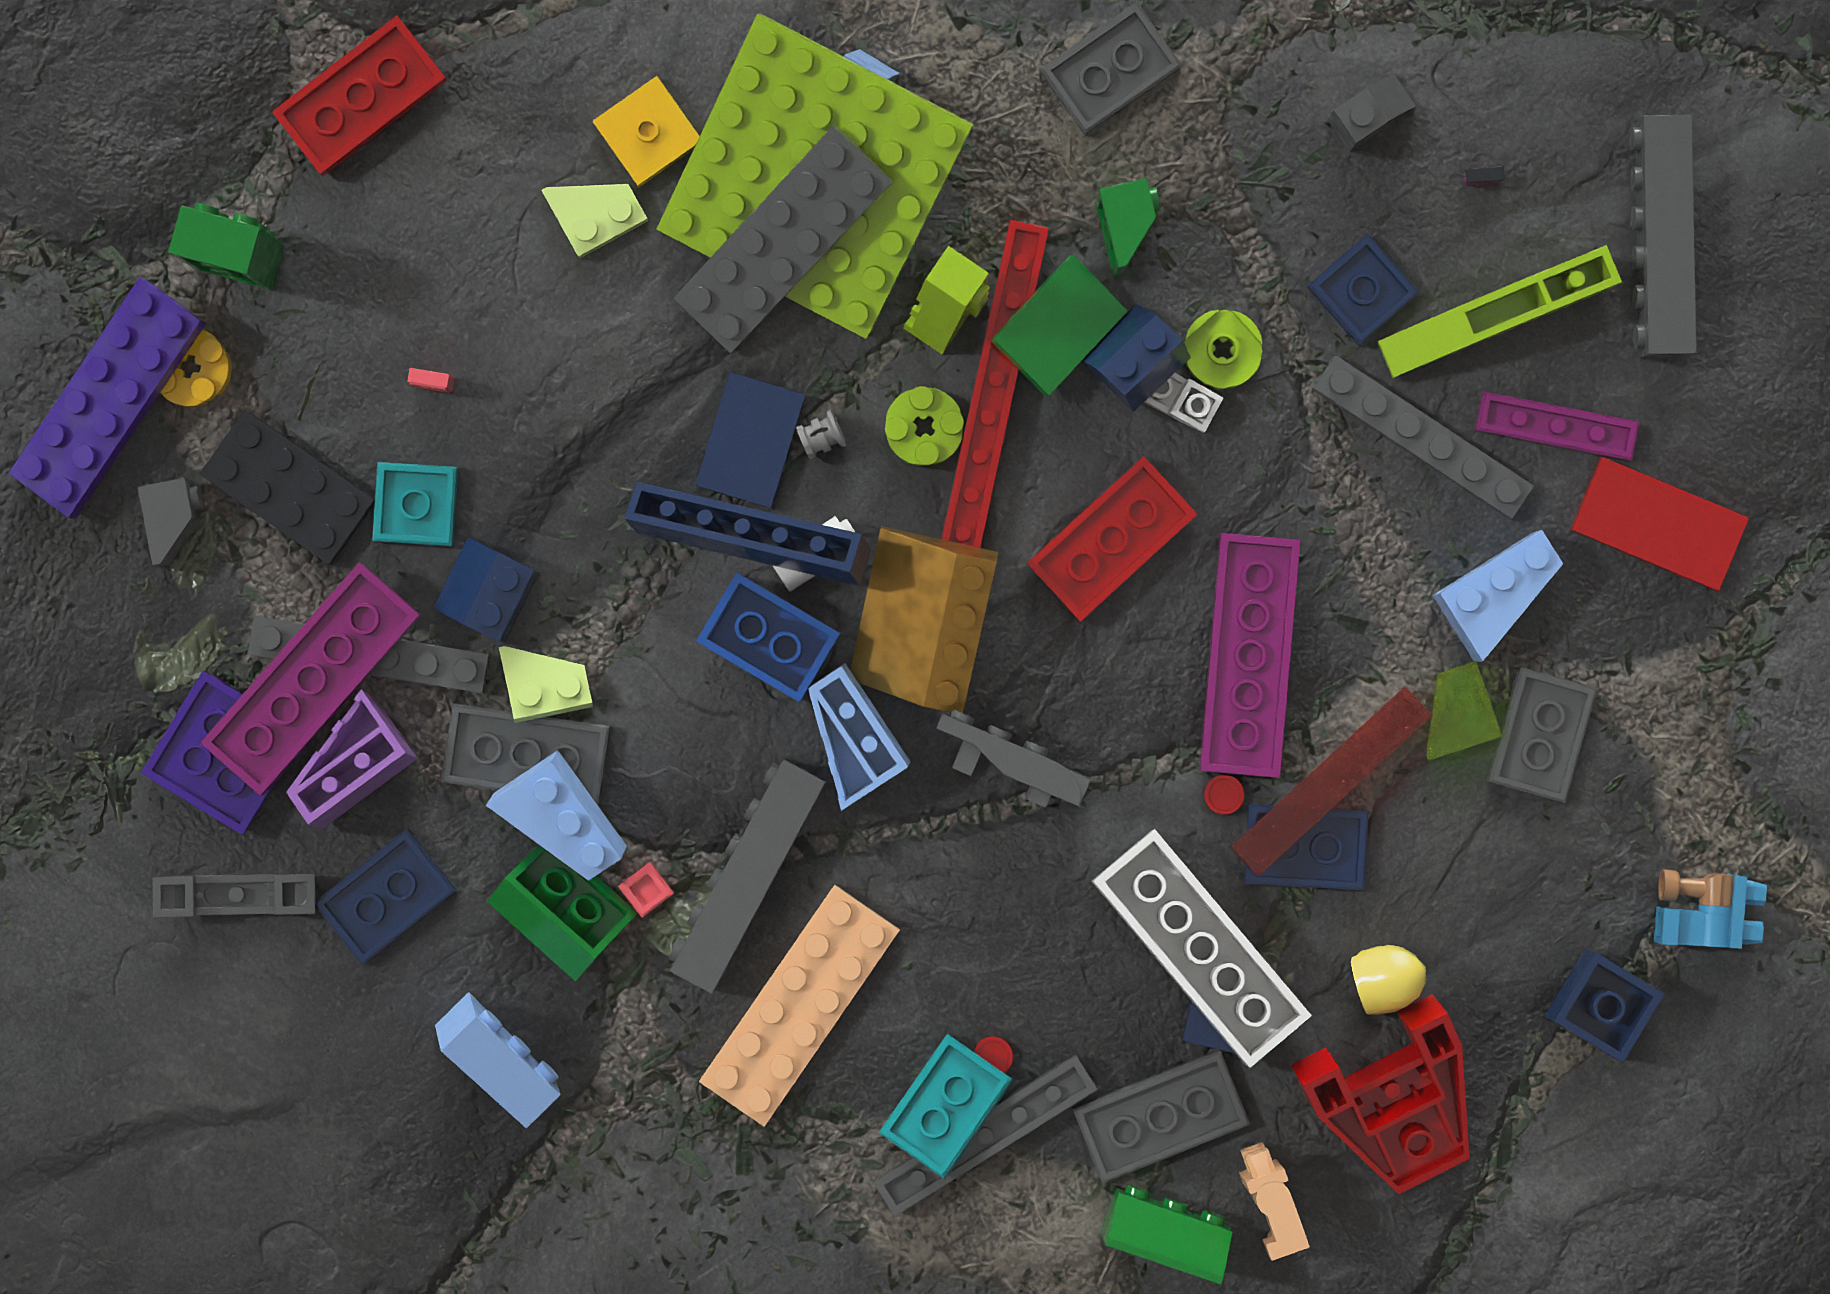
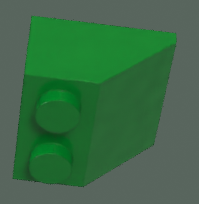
M1147 178L1099 189L1095 205L1113 278L1123 275L1151 229L1155 218L1158 216L1157 211L1161 210L1157 190L1155 187L1149 188Z

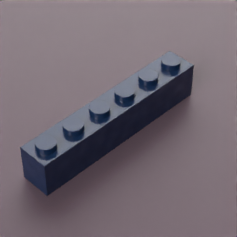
M637 481L624 518L638 534L857 586L861 584L871 551L867 541L860 533Z

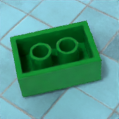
M196 202L194 209L181 205L168 253L195 270L272 291L285 246L274 238L275 232L267 230V226L258 223L259 220L246 215L235 213L234 218L229 219V216L220 213L218 208Z

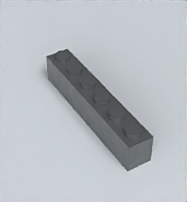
M1644 115L1635 123V127H1631L1629 135L1630 150L1636 152V166L1631 168L1630 186L1631 190H1636L1637 206H1633L1631 210L1632 230H1637V245L1633 246L1631 260L1633 269H1638V285L1633 287L1632 303L1634 309H1639V325L1634 326L1633 344L1635 348H1639V358H1687L1696 354L1692 115Z
M786 759L782 760L780 766L774 762L772 763L762 784L768 786L762 800L754 797L743 817L749 821L743 835L735 832L724 853L730 856L725 869L722 871L716 868L705 888L712 892L705 906L697 903L687 922L688 925L693 927L686 941L679 938L668 957L669 960L674 962L670 972L711 994L714 992L821 793L826 780Z

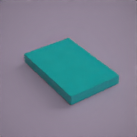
M947 1034L879 1133L940 1177L946 1179L1007 1091L1013 1079Z

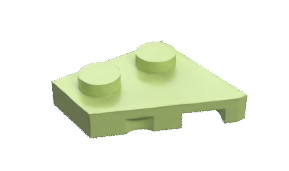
M629 184L546 187L542 190L580 259L649 221Z
M507 646L499 647L515 723L593 707L584 665Z

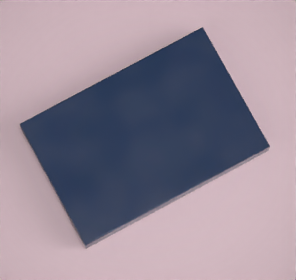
M729 372L695 486L772 509L806 395Z
M1248 804L1244 883L1364 890L1369 811Z
M408 828L316 900V908L361 965H364L455 893L457 889Z

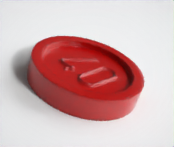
M1218 775L1207 783L1204 790V799L1212 811L1219 814H1231L1242 805L1244 789L1236 778L1229 775Z
M986 1037L980 1040L974 1048V1053L1003 1073L1012 1064L1013 1054L1011 1047L1000 1037Z

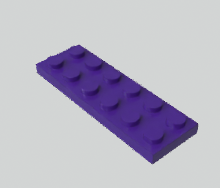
M139 277L9 471V474L66 517L76 519L207 323L147 279Z

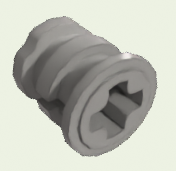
M831 410L827 411V417L821 421L817 417L811 420V425L807 427L802 425L796 427L809 459L815 458L816 452L821 450L824 453L831 451V446L837 443L842 447L846 446L843 433Z

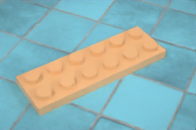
M835 884L699 1082L765 1127L900 929Z

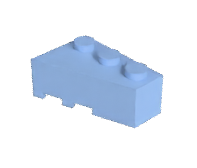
M1539 530L1529 534L1432 596L1473 661L1481 662L1484 661L1563 565V562L1544 532Z
M846 663L808 688L842 811L906 769L911 761Z
M558 750L494 792L486 804L488 808L588 881L619 861L627 847Z

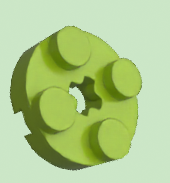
M1228 310L1209 311L1197 318L1186 333L1184 343L1191 358L1185 365L1190 374L1205 386L1216 390L1235 388L1249 380L1260 365L1262 355L1261 334L1254 322L1240 312ZM1217 339L1221 343L1227 340L1230 341L1233 345L1229 350L1232 357L1228 360L1223 356L1217 359L1213 355L1216 349L1213 345L1214 341Z
M919 386L905 391L893 401L886 414L885 433L890 448L901 460L914 466H931L946 461L956 452L962 440L964 420L959 406L948 394L936 388ZM918 417L922 420L927 417L932 418L934 421L931 427L935 430L934 434L929 436L925 433L921 437L915 434L917 426L914 421Z

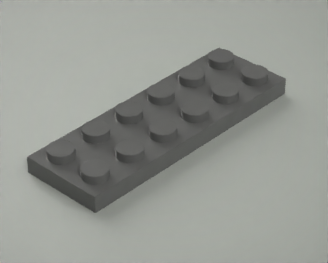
M835 124L673 299L729 353H732L888 188L893 180Z

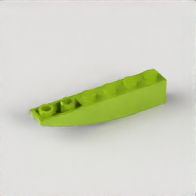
M1605 245L1379 340L1378 345L1390 374L1394 378L1607 291L1622 281L1608 247Z

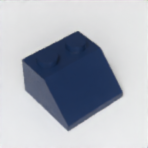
M1136 304L1112 327L1081 362L1134 412L1191 357L1183 339L1156 314Z
M468 537L433 608L483 635L505 643L540 572Z

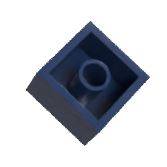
M1585 949L1544 1017L1623 1063L1663 998L1664 993L1600 954Z

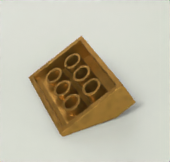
M881 526L850 669L858 683L923 707L951 713L953 710L963 713L998 552Z

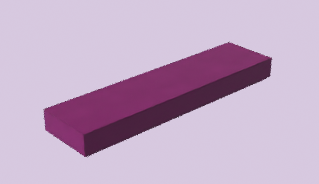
M1483 391L1481 393L1474 431L1630 462L1633 458L1639 422Z

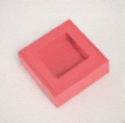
M410 368L407 382L415 388L450 393L453 392L455 378L445 373Z
M652 862L646 864L618 886L641 917H644L674 894V891Z

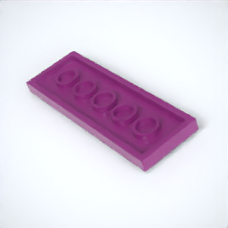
M1220 533L1200 771L1280 778L1301 540Z
M359 562L200 743L260 796L264 795L422 615L363 563Z

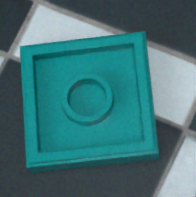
M377 462L372 541L453 547L458 467Z

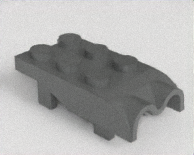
M956 710L952 711L950 717L945 714L941 715L936 729L963 740L953 763V769L972 776L982 753L1004 775L1030 785L1025 796L1027 800L1046 808L1051 795L1080 807L1090 778L1067 769L1056 761L1047 758L1048 749L1026 741L1023 747L1009 742L1012 734L989 725L987 732L973 727L975 718Z

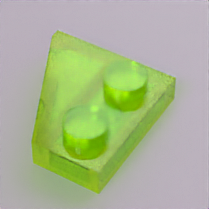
M1476 661L1437 673L1426 751L1428 760L1502 736Z

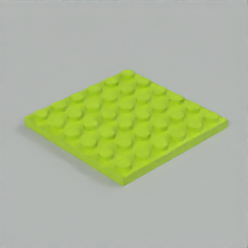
M759 13L756 15L659 222L657 230L711 258L829 129L836 124L893 182L785 297L867 339L974 124Z

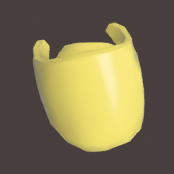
M1393 945L1377 946L1362 950L1351 958L1357 991L1366 1014L1379 1015L1398 1011L1419 998L1426 984V967L1415 954L1403 947Z

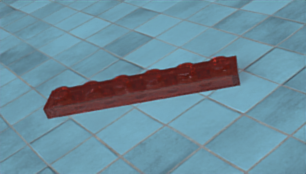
M1406 687L1402 688L1233 844L1230 849L1256 877L1260 876L1422 726L1432 714Z

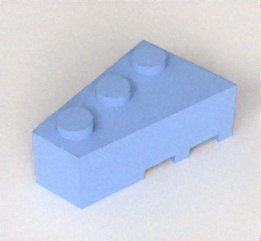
M470 992L435 1025L441 1052L525 1128L533 1123L561 1095L556 1082L559 1078L556 1072L544 1061L538 1063L529 1054L531 1051L526 1044L517 1036H512L502 1026L501 1022L489 1010L485 1009Z

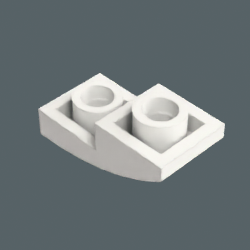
M1174 373L1144 403L1205 433L1223 397L1190 378L1185 379Z

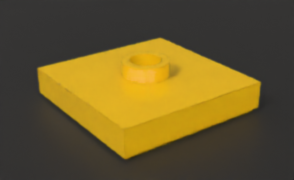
M657 76L592 121L638 187H641L691 152L700 137Z

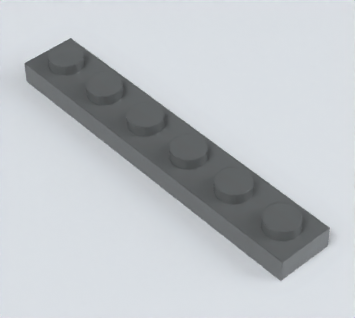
M1336 355L1312 388L1313 391L1509 520L1513 519L1534 485Z
M254 616L247 655L274 659L304 624ZM400 640L370 675L484 693L491 654Z
M1075 1054L998 1102L946 1179L940 1177L914 1157H910L875 1179L873 1183L895 1217L1098 1089Z

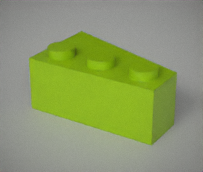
M948 246L925 279L916 299L920 303L912 308L910 312L911 317L907 320L903 329L940 354H943L968 316L971 314L976 318L987 303L988 295L990 294L988 291L991 288L987 285L989 273Z

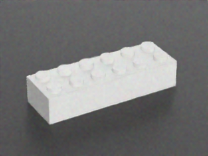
M1155 829L1150 831L1092 880V883L1249 1068L1312 1016Z

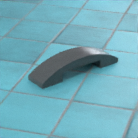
M315 873L152 877L153 917L316 913Z

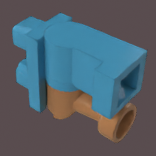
M1662 869L1658 883L1659 900L1674 902L1678 899L1679 895L1699 898L1698 910L1656 906L1654 942L1662 945H1693L1742 949V944L1762 943L1763 922L1744 920L1745 904L1765 905L1767 885L1747 880L1746 876L1711 873L1703 878H1680L1678 871Z

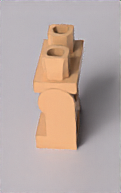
M1263 1142L1240 1150L1247 1170L1239 1172L1240 1177L1257 1207L1265 1214L1271 1230L1268 1232L1267 1238L1262 1239L1270 1259L1273 1261L1309 1248L1310 1246L1291 1193L1284 1184V1182L1289 1181L1285 1169L1277 1159L1272 1160L1269 1150L1265 1148Z

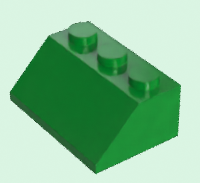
M540 845L532 850L504 878L487 900L496 911L575 982L638 913L598 876L588 881Z
M1127 1184L1126 1190L1118 1187L1115 1188L1101 1230L1106 1246L1221 1285L1232 1237L1231 1228L1229 1225L1224 1224L1225 1217L1206 1210L1202 1211L1201 1216L1186 1211L1187 1204L1165 1197L1163 1203L1148 1198L1149 1191L1134 1185Z

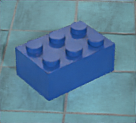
M736 572L696 642L801 703L808 692V688L813 684L839 640L841 633Z

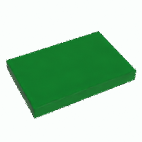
M1070 255L994 335L991 341L1044 396H1049L1126 314L1127 309L1075 255Z

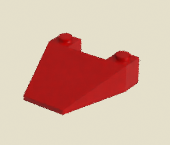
M1433 994L1397 1011L1411 1041L1410 1045L1346 1077L1343 1076L1339 1066L1326 1047L1290 1065L1306 1099L1318 1118L1398 1194L1470 1159L1462 1044L1448 1013Z

